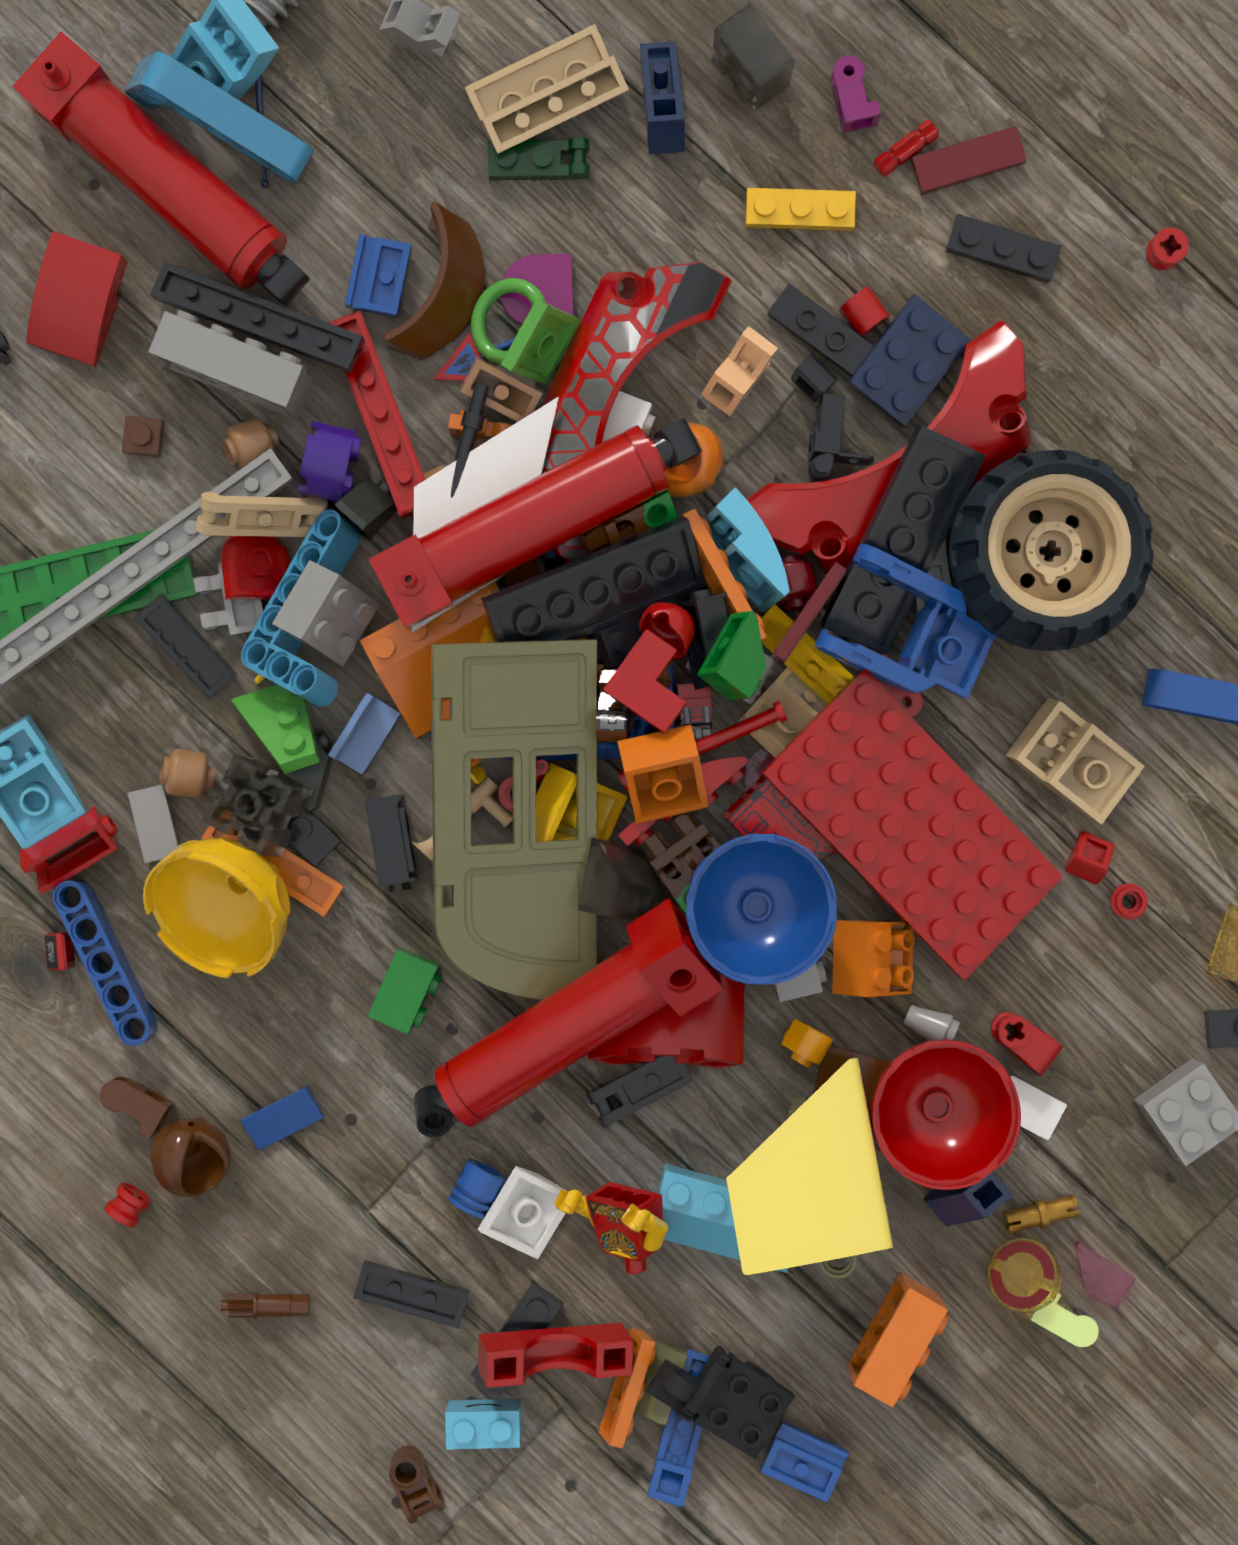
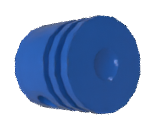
M469 1158L456 1182L458 1185H454L453 1193H450L448 1200L464 1212L484 1219L488 1213L487 1211L492 1206L491 1203H494L507 1178L491 1166Z

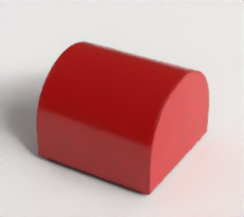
M869 286L852 296L839 309L851 328L861 337L866 336L890 318V314Z

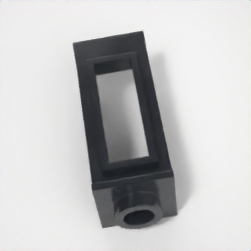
M711 588L690 592L691 600L677 603L678 606L682 607L692 616L696 630L691 646L687 651L695 690L706 687L713 688L697 676L729 618L727 605L723 597L728 596L727 592L712 595Z
M404 794L365 800L379 887L388 886L389 892L411 889L410 882L419 880L418 876H412V872L417 870L406 807H401L405 797Z

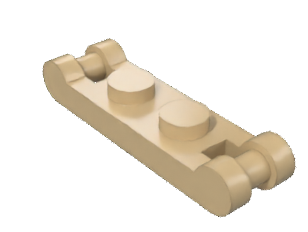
M204 492L201 494L199 503L202 513L196 519L195 530L201 534L212 536L306 537L319 514L326 511L328 501L327 499L310 495L307 498L221 496L214 492ZM217 513H226L225 519L216 518Z

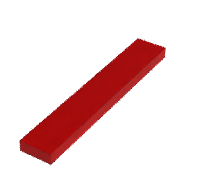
M359 310L328 323L362 335L365 339L352 373L346 371L345 373L401 519H405L414 515V487L426 479L365 320Z

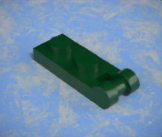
M574 137L565 140H525L497 154L490 140H488L489 181L587 179L590 177V165L586 163V153L590 151L589 139ZM561 155H572V163L561 165Z

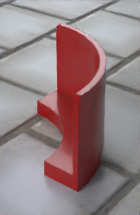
M719 973L724 990L717 993L712 1001L701 1003L681 1017L667 1004L589 1053L587 1059L614 1066L630 1063H655V1056L675 1057V1063L696 1065L713 1069L743 1065L745 983L733 981Z

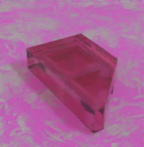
M1076 1240L1074 1248L1078 1257L1083 1287L1118 1309L1136 1278Z

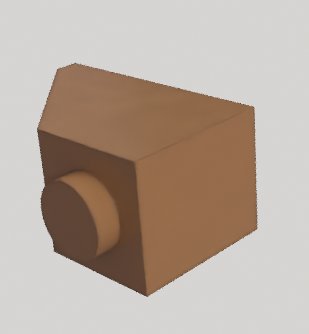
M477 356L460 387V392L472 398L475 383L489 386L485 405L517 422L533 413L543 394Z

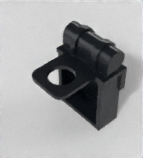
M823 394L817 404L814 429L809 436L808 462H812L809 465L808 474L810 479L815 482L823 481L829 476L833 469V463L870 466L874 461L873 456L840 452L845 396Z

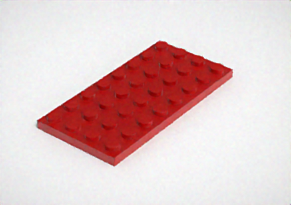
M867 669L859 671L760 772L960 980L965 981L1063 877Z

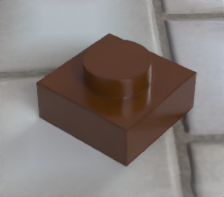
M126 415L122 452L125 454L161 458L165 422L162 419Z

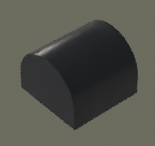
M813 353L797 366L791 376V380L815 403L838 381V378Z

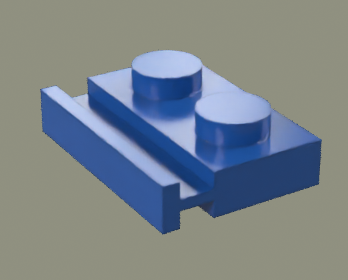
M360 234L345 301L346 308H355L364 312L398 318L413 249L412 245Z
M781 1420L778 1431L774 1435L762 1461L760 1472L828 1503L841 1474L842 1466L849 1456V1452L843 1447Z

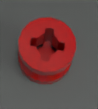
M1165 228L1159 231L1147 245L1146 258L1148 263L1160 271L1174 268L1187 255L1189 244L1186 235L1176 228Z
M121 1182L116 1189L117 1196L114 1200L108 1201L104 1209L117 1222L134 1228L139 1222L138 1215L142 1210L147 1209L152 1201L139 1188L129 1183Z

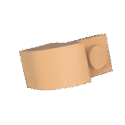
M748 326L729 356L714 372L701 396L730 417L761 378L778 348Z

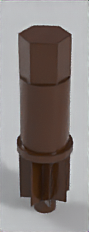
M229 1294L228 1300H221V1311H228V1318L253 1317L257 1319L258 1317L309 1316L310 1294Z

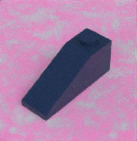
M676 41L640 44L649 155L685 152V121Z

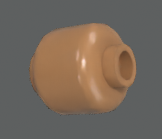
M253 418L229 427L226 431V438L222 439V446L230 465H237L242 469L270 448L275 453V447L279 446V439L273 426L266 427L263 421Z
M176 748L172 750L169 756H163L159 784L164 785L165 791L169 795L197 799L203 794L205 788H212L215 767L208 766V757L203 752Z

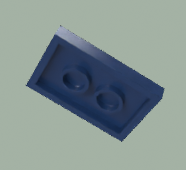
M916 294L911 295L846 383L900 427H906L970 339Z

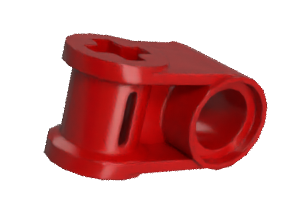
M1002 1012L996 1015L991 1022L990 1031L994 1039L1040 1076H1043L1063 1049V1046L1058 1041L1019 1015L1011 1012ZM1008 1023L1012 1024L1014 1030H1016L1014 1036L1008 1035V1031L1005 1029Z

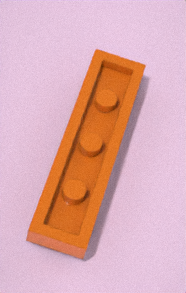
M696 509L684 513L682 516L690 521L705 583L708 588H711L712 595L727 592L728 596L723 597L726 602L729 616L733 613L752 611L747 602L746 590L739 581H735L729 570L728 558L723 550L718 549L711 537V528L706 519L700 517ZM755 613L758 619L761 641H763L767 637L764 633L765 626L761 617Z
M224 807L220 808L202 836V839H219L223 837L258 850L268 862L276 866L278 875L283 879L288 894L323 917H326L345 888V885Z

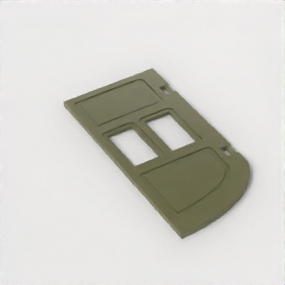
M597 640L431 644L433 885L435 905L433 913L435 934L446 956L470 977L506 993L543 1000L597 965ZM442 698H450V719L442 720ZM577 754V839L536 841V756ZM513 757V843L471 845V759ZM451 885L452 905L444 906V886Z

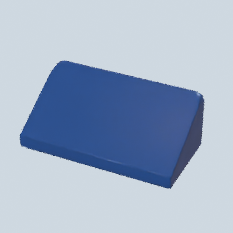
M307 1085L243 1117L240 1121L257 1148L261 1150L321 1120L325 1116L310 1086Z

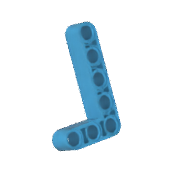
M159 51L141 59L125 89V93L130 98L147 108L155 109L167 105L273 173L292 183L298 182L314 151L308 144L179 61Z
M326 510L315 519L241 651L242 664L318 707L327 706L336 698L338 693L337 681L312 664L295 656L302 644L272 623L309 560L341 575L361 539L359 528L335 510Z

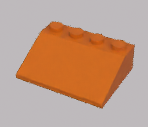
M495 581L412 632V627L406 629L401 620L398 619L359 640L415 739L432 731L431 644L479 643L484 627H490L481 598L500 591ZM442 698V703L449 698Z

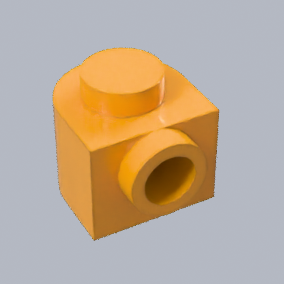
M794 1018L790 1028L784 1035L781 1045L793 1051L791 1056L793 1060L810 1068L813 1063L821 1064L834 1039Z

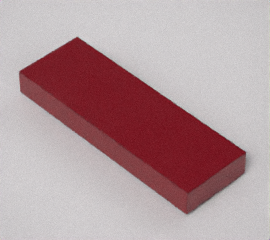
M1017 126L914 156L911 159L921 195L1025 164L1027 161Z
M837 562L831 566L771 654L770 658L778 664H783L788 659L845 575L846 568Z

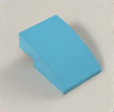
M211 0L201 20L188 25L171 57L240 100L269 65L279 47L243 0Z
M735 487L704 518L711 528V537L718 549L723 550L728 558L729 570L735 581H739L744 586L747 598L763 613L790 592L780 554L772 536L751 504Z
M30 714L0 730V817L22 849H26L87 812L61 762Z

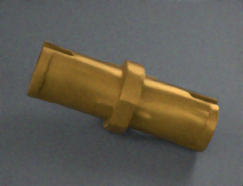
M1069 1194L1065 1197L1044 1202L1041 1199L1033 1200L1032 1205L1012 1210H1003L1002 1217L1007 1219V1221H1004L1007 1233L1012 1234L1013 1232L1032 1227L1048 1228L1050 1223L1079 1217L1080 1211L1074 1208L1078 1206L1075 1195Z

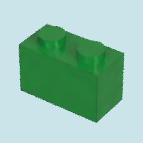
M398 948L367 1017L405 1034H408L413 1027L419 1029L428 1010L422 1006L428 993L431 995L436 993L443 975L437 973L440 964L405 948Z

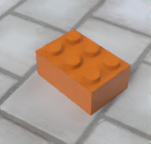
M899 1272L846 1366L855 1387L892 1408L898 1399L902 1401L906 1397L912 1385V1380H910L916 1366L921 1368L925 1364L930 1353L929 1343L935 1334L940 1335L943 1332L949 1316L946 1314L948 1308L938 1293Z

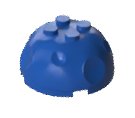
M749 834L734 838L717 847L709 856L703 859L694 871L687 894L686 920L691 938L699 953L714 969L736 982L777 984L801 975L823 955L836 927L837 897L827 870L809 849L786 837L776 834Z

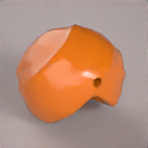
M688 422L703 452L679 466L666 469L664 473L669 483L667 491L670 497L688 498L699 495L715 483L716 477L723 466L724 449L718 436L706 426Z

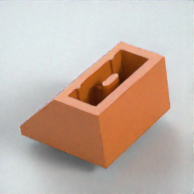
M836 920L833 938L832 994L859 997L912 994L914 981L913 947L915 944V936L912 929L904 921Z

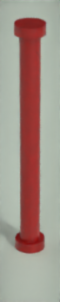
M780 701L774 702V707L695 741L699 756L779 720L781 723L788 721ZM624 769L618 771V775L627 792L629 790Z

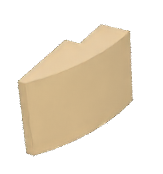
M1049 697L1005 755L1048 789L1101 825L1145 767L1094 724L1083 720L1060 700Z

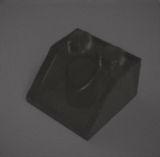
M598 838L591 839L578 911L633 922L662 903L664 889L642 849Z

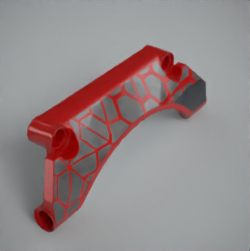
M702 262L649 268L644 278L632 271L608 272L603 275L541 405L543 407L559 397L541 474L602 443L607 420L615 399L636 365L649 351L675 332L692 324L714 319L732 283L730 278ZM621 281L624 288L622 295L619 293V283ZM580 535L552 549L555 555L565 560V564L591 554L583 545Z

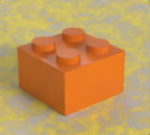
M691 724L668 729L665 734L655 732L617 741L636 824L709 807L700 758Z

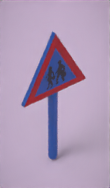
M471 332L468 333L433 380L464 381L476 356L483 360L486 359L476 348ZM515 337L495 347L504 351L510 348Z

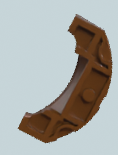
M432 202L430 208L432 218L429 230L437 234L440 240L439 251L441 253V261L437 279L429 296L419 310L399 327L392 328L388 333L385 332L383 338L388 349L419 360L433 356V353L442 349L450 342L453 343L462 335L471 322L475 304L482 295L484 288V261L474 230L469 222L436 202Z

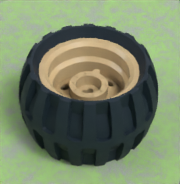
M1069 450L1025 453L1009 459L989 471L974 485L959 508L952 526L949 546V566L955 588L962 591L967 609L974 616L975 620L986 630L1007 643L1037 651H1061L1077 648L1103 637L1116 628L1134 609L1142 597L1149 573L1152 571L1154 550L1151 548V533L1153 529L1149 514L1144 513L1137 499L1139 496L1137 491L1129 482L1123 481L1113 472V467L1099 459H1091L1080 455L1078 452ZM1031 511L1041 513L1039 524H1034L1029 520L1028 516ZM1068 516L1077 518L1078 527L1076 529L1066 524ZM1009 540H1012L1020 547L1017 553H1009L1006 550V543ZM1046 545L1049 546L1048 551L1054 552V557L1047 561L1044 560L1045 555L1039 554V550ZM1087 549L1091 552L1092 561L1090 563L1081 561L1082 550ZM1026 573L1032 575V584L1029 588H1025L1020 584L1021 576ZM1060 579L1070 585L1068 592L1062 593L1058 590L1057 583Z

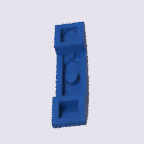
M687 1349V1358L683 1369L697 1377L710 1356ZM672 1408L667 1425H664L647 1497L683 1507L693 1472L692 1465L702 1427L694 1423L693 1418L690 1423L682 1419Z

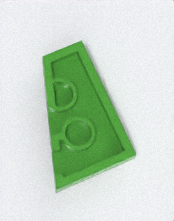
M277 684L231 699L237 712L245 719L249 728L257 735L284 774L320 763L308 703L305 699Z

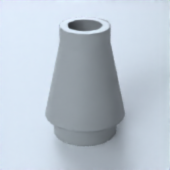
M911 1005L903 1025L910 1027L926 1040L935 1041L943 1039L953 1040L960 1022L952 1019L953 1015Z

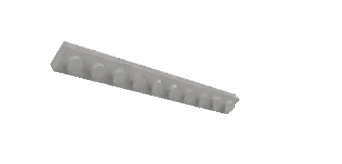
M270 448L210 492L218 493L221 496L271 497L294 481V479ZM200 499L1 639L0 689L215 536L204 535L195 530L196 519L202 513V509L199 506ZM217 513L216 518L225 519L226 513Z

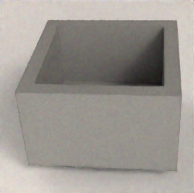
M309 560L272 624L313 652L343 667L380 604L341 575Z
M1193 1058L1133 1099L1173 1158L1184 1166L1189 1165L1238 1130L1237 1110L1204 1063Z

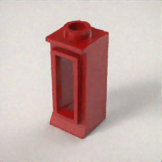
M93 806L91 811L30 848L19 851L21 869L25 874L31 870L36 873L38 890L42 894L118 849L115 834L119 831L108 814L102 816L97 808ZM94 830L97 832L51 861L47 860Z

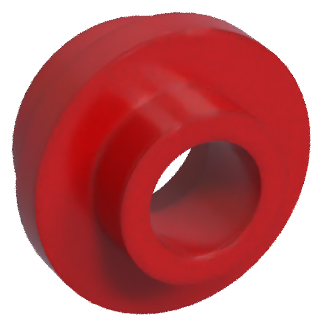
M1131 883L1119 885L1114 889L1110 898L1113 912L1118 917L1126 920L1140 917L1145 912L1148 904L1145 891L1140 886ZM1130 894L1134 899V903L1130 908H1125L1122 903L1123 897Z

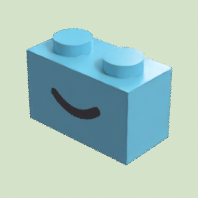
M521 1399L449 1400L445 1411L446 1450L520 1448L522 1439Z

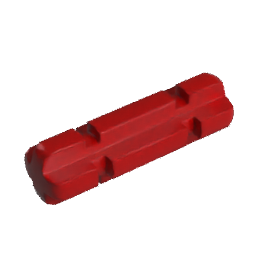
M926 120L917 127L916 132L911 131L891 146L889 152L885 151L879 155L874 161L876 170L883 177L888 176L896 170L897 165L901 166L921 151L924 144L929 145L937 139L939 131L931 120Z

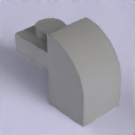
M392 0L379 30L411 49L429 56L442 57L447 45L453 41L457 34L458 26L456 23L461 13L451 6L432 9L420 0Z

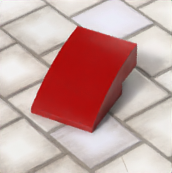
M52 231L34 292L26 343L96 367L119 302V298L116 295L128 261L121 254Z

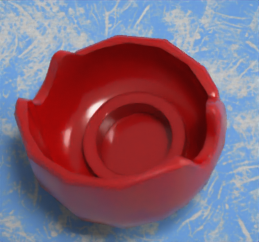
M666 602L651 604L642 613L639 623L642 634L647 629L677 650V654L672 660H677L686 655L696 631L692 616L678 605Z

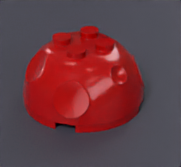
M943 1039L923 1042L908 1048L890 1062L881 1073L874 1090L869 1108V1119L878 1147L894 1169L919 1185L933 1189L954 1190L981 1182L983 1178L1005 1163L1019 1135L1021 1106L1016 1087L1008 1072L998 1060L985 1050L967 1042Z

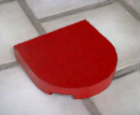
M230 536L223 546L221 556L225 600H270L290 565V558L284 545L281 546L275 537Z

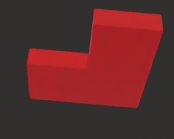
M646 629L603 688L604 693L663 734L667 732L686 705V701L657 682L677 654V650Z

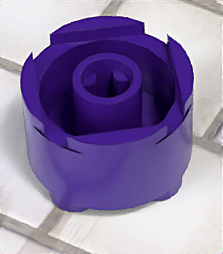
M312 421L311 430L317 431L316 435L308 434L300 471L302 480L306 481V485L298 484L297 493L338 502L352 491L354 474L348 473L350 461L358 462L362 438L355 436V430Z

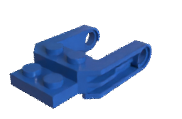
M860 544L852 560L856 566L923 599L925 606L916 617L899 655V663L858 643H849L828 634L826 629L821 630L814 647L860 671L867 669L874 678L901 691L918 693L936 685L961 698L968 699L996 635L966 615L967 606L962 591L880 549Z

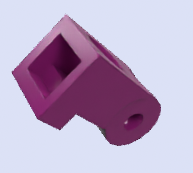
M845 55L835 62L831 76V88L842 134L877 126L881 116L878 100L867 101L862 82L865 67L858 57L852 55Z

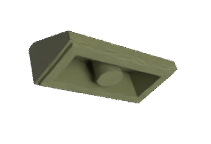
M654 1340L656 1342L655 1358L652 1365L648 1366L644 1378V1394L642 1399L637 1401L634 1412L666 1426L671 1407L648 1394L646 1389L665 1359L683 1369L687 1358V1351L684 1348Z

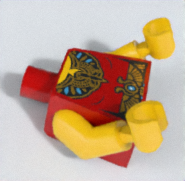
M608 1182L587 1197L582 1196V1193L578 1190L568 1192L562 1189L554 1202V1206L563 1213L573 1214L575 1211L588 1218L595 1229L601 1250L604 1253L623 1258L625 1270L629 1274H639L647 1269L646 1258L662 1248L669 1229L668 1224L663 1221L662 1194L613 1182Z

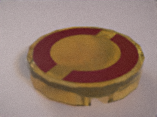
M1027 1238L1009 1240L996 1250L989 1262L988 1281L990 1290L997 1301L1009 1310L1027 1314L1037 1312V1310L1051 1304L1060 1290L1062 1272L1055 1254L1049 1247L1037 1240Z

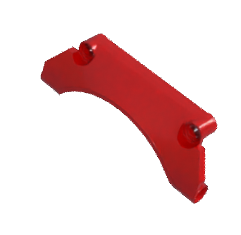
M1001 320L966 344L964 362L955 388L943 409L927 427L986 455L971 486L1001 463L1026 450L1032 441L1026 413L1018 405L1027 398L1024 346L1014 335L1010 327ZM907 445L885 460L848 476L813 483H769L746 498V500L762 519L775 545L801 555L811 550L818 558L825 575L835 562L847 569Z

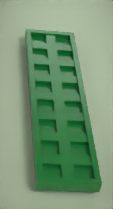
M155 530L1 566L0 640ZM190 555L100 619L142 610L161 593L170 602L200 596L199 593L195 592L193 581L195 574Z

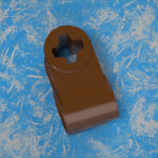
M409 1445L396 1450L392 1457L389 1478L408 1522L413 1524L417 1522V1517L432 1510H444L446 1505L442 1491L435 1478H433L421 1451ZM408 1462L413 1464L416 1470L409 1474L403 1473L398 1468V1465Z

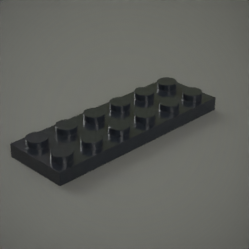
M917 424L859 545L866 544L880 549L928 573L986 455L923 425ZM855 551L820 625L827 630L887 655L916 596L856 566L852 562L856 554Z
M681 516L485 596L481 600L495 642L578 640L643 613L651 604L658 602L667 603L706 586L690 521L686 517Z

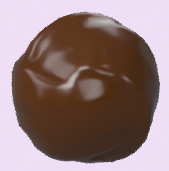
M201 1117L183 1118L164 1126L157 1133L151 1147V1163L157 1181L165 1190L181 1197H196L215 1189L227 1173L231 1162L230 1147L225 1135L216 1126Z

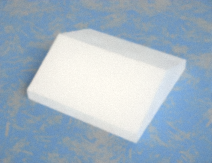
M515 1166L480 1224L479 1232L538 1259L565 1213L554 1206V1202L563 1188L536 1172Z

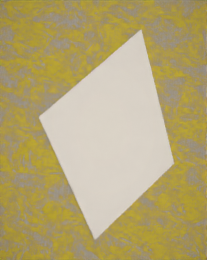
M559 397L469 453L460 482L452 498L451 488L456 461L414 487L413 535L416 534L419 539L541 475ZM495 580L453 601V606L449 607L448 609L413 626L412 632L427 624L431 620L435 619L439 615L443 614L447 610L451 609L455 605L459 604L463 600L467 599L471 595L475 594L479 590L483 589L487 585L491 584Z

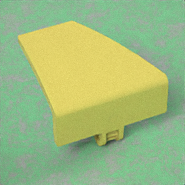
M858 1058L849 1059L726 1178L744 1275L786 1269L893 1248Z

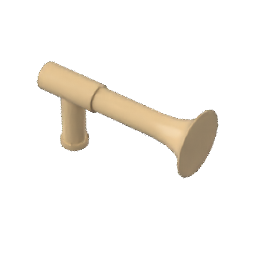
M486 777L471 793V815L475 814L483 806L505 828L513 820V814L511 815L492 797L499 787L489 777ZM433 836L420 843L411 841L433 863Z

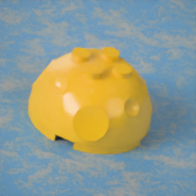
M220 837L219 839L192 840L179 845L157 863L148 874L143 888L146 915L153 912L161 928L157 933L160 940L181 960L213 976L229 978L232 973L248 972L246 974L248 977L258 973L274 958L286 934L287 921L290 914V901L285 883L278 875V869L274 864L268 862L258 850L231 839Z

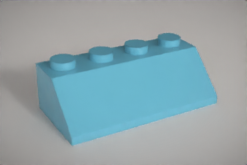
M664 1163L657 1193L662 1194L663 1221L668 1224L669 1228L664 1240L740 1260L727 1180ZM788 1268L780 1269L778 1271L787 1273Z

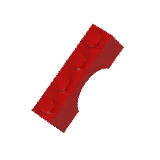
M622 1323L479 1334L478 1370L486 1388L523 1385L525 1380L532 1374L549 1369H572L585 1372L595 1378L632 1375L633 1339Z

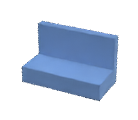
M366 693L328 756L365 775L401 717V713L373 695Z

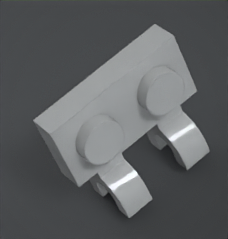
M217 563L219 574L193 578L196 593L206 595L222 590L225 610L200 614L202 629L209 631L228 626L231 636L252 632L264 611L262 600H225L222 563Z

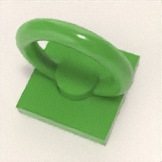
M507 278L489 286L477 300L471 317V334L476 348L487 360L502 365L511 372L546 385L582 321L572 314L546 303L540 290L532 283L519 278ZM508 293H518L530 301L532 308L509 350L503 351L494 347L486 335V316L491 305L499 297Z

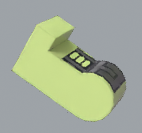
M1042 1281L1039 1288L1050 1291V1293L1040 1304L1027 1308L1024 1313L1031 1321L1075 1346L1088 1347L1097 1340L1099 1334L1096 1321L1086 1311L1070 1309L1058 1302L1061 1294L1054 1287Z

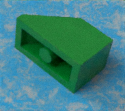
M739 612L729 616L697 676L728 700L749 699L760 687V678L766 669L758 619L754 612Z

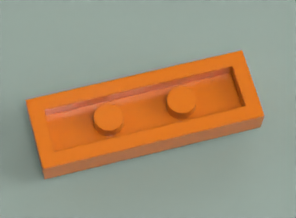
M631 1327L629 1335L633 1339L632 1375L615 1377L598 1431L609 1446L623 1448L626 1437L633 1430V1414L637 1401H640L643 1397L645 1389L644 1378L648 1366H651L656 1353V1342L644 1330Z

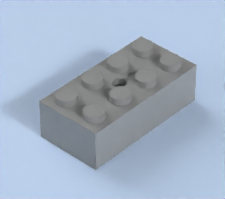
M178 310L176 315L167 311L164 312L148 351L163 367L298 420L313 383L312 378L306 371L307 367L300 364L301 359L282 351L279 356H276L266 350V345L251 338H246L245 343L232 337L233 332L216 324H212L211 329L198 323L199 319L184 311Z

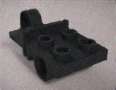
M721 1346L715 1347L697 1377L665 1359L646 1389L648 1394L671 1407L682 1419L690 1423L693 1418L694 1423L754 1459L757 1458L795 1398L792 1391L777 1383L766 1371L751 1362L746 1361L744 1363L731 1352L727 1355Z

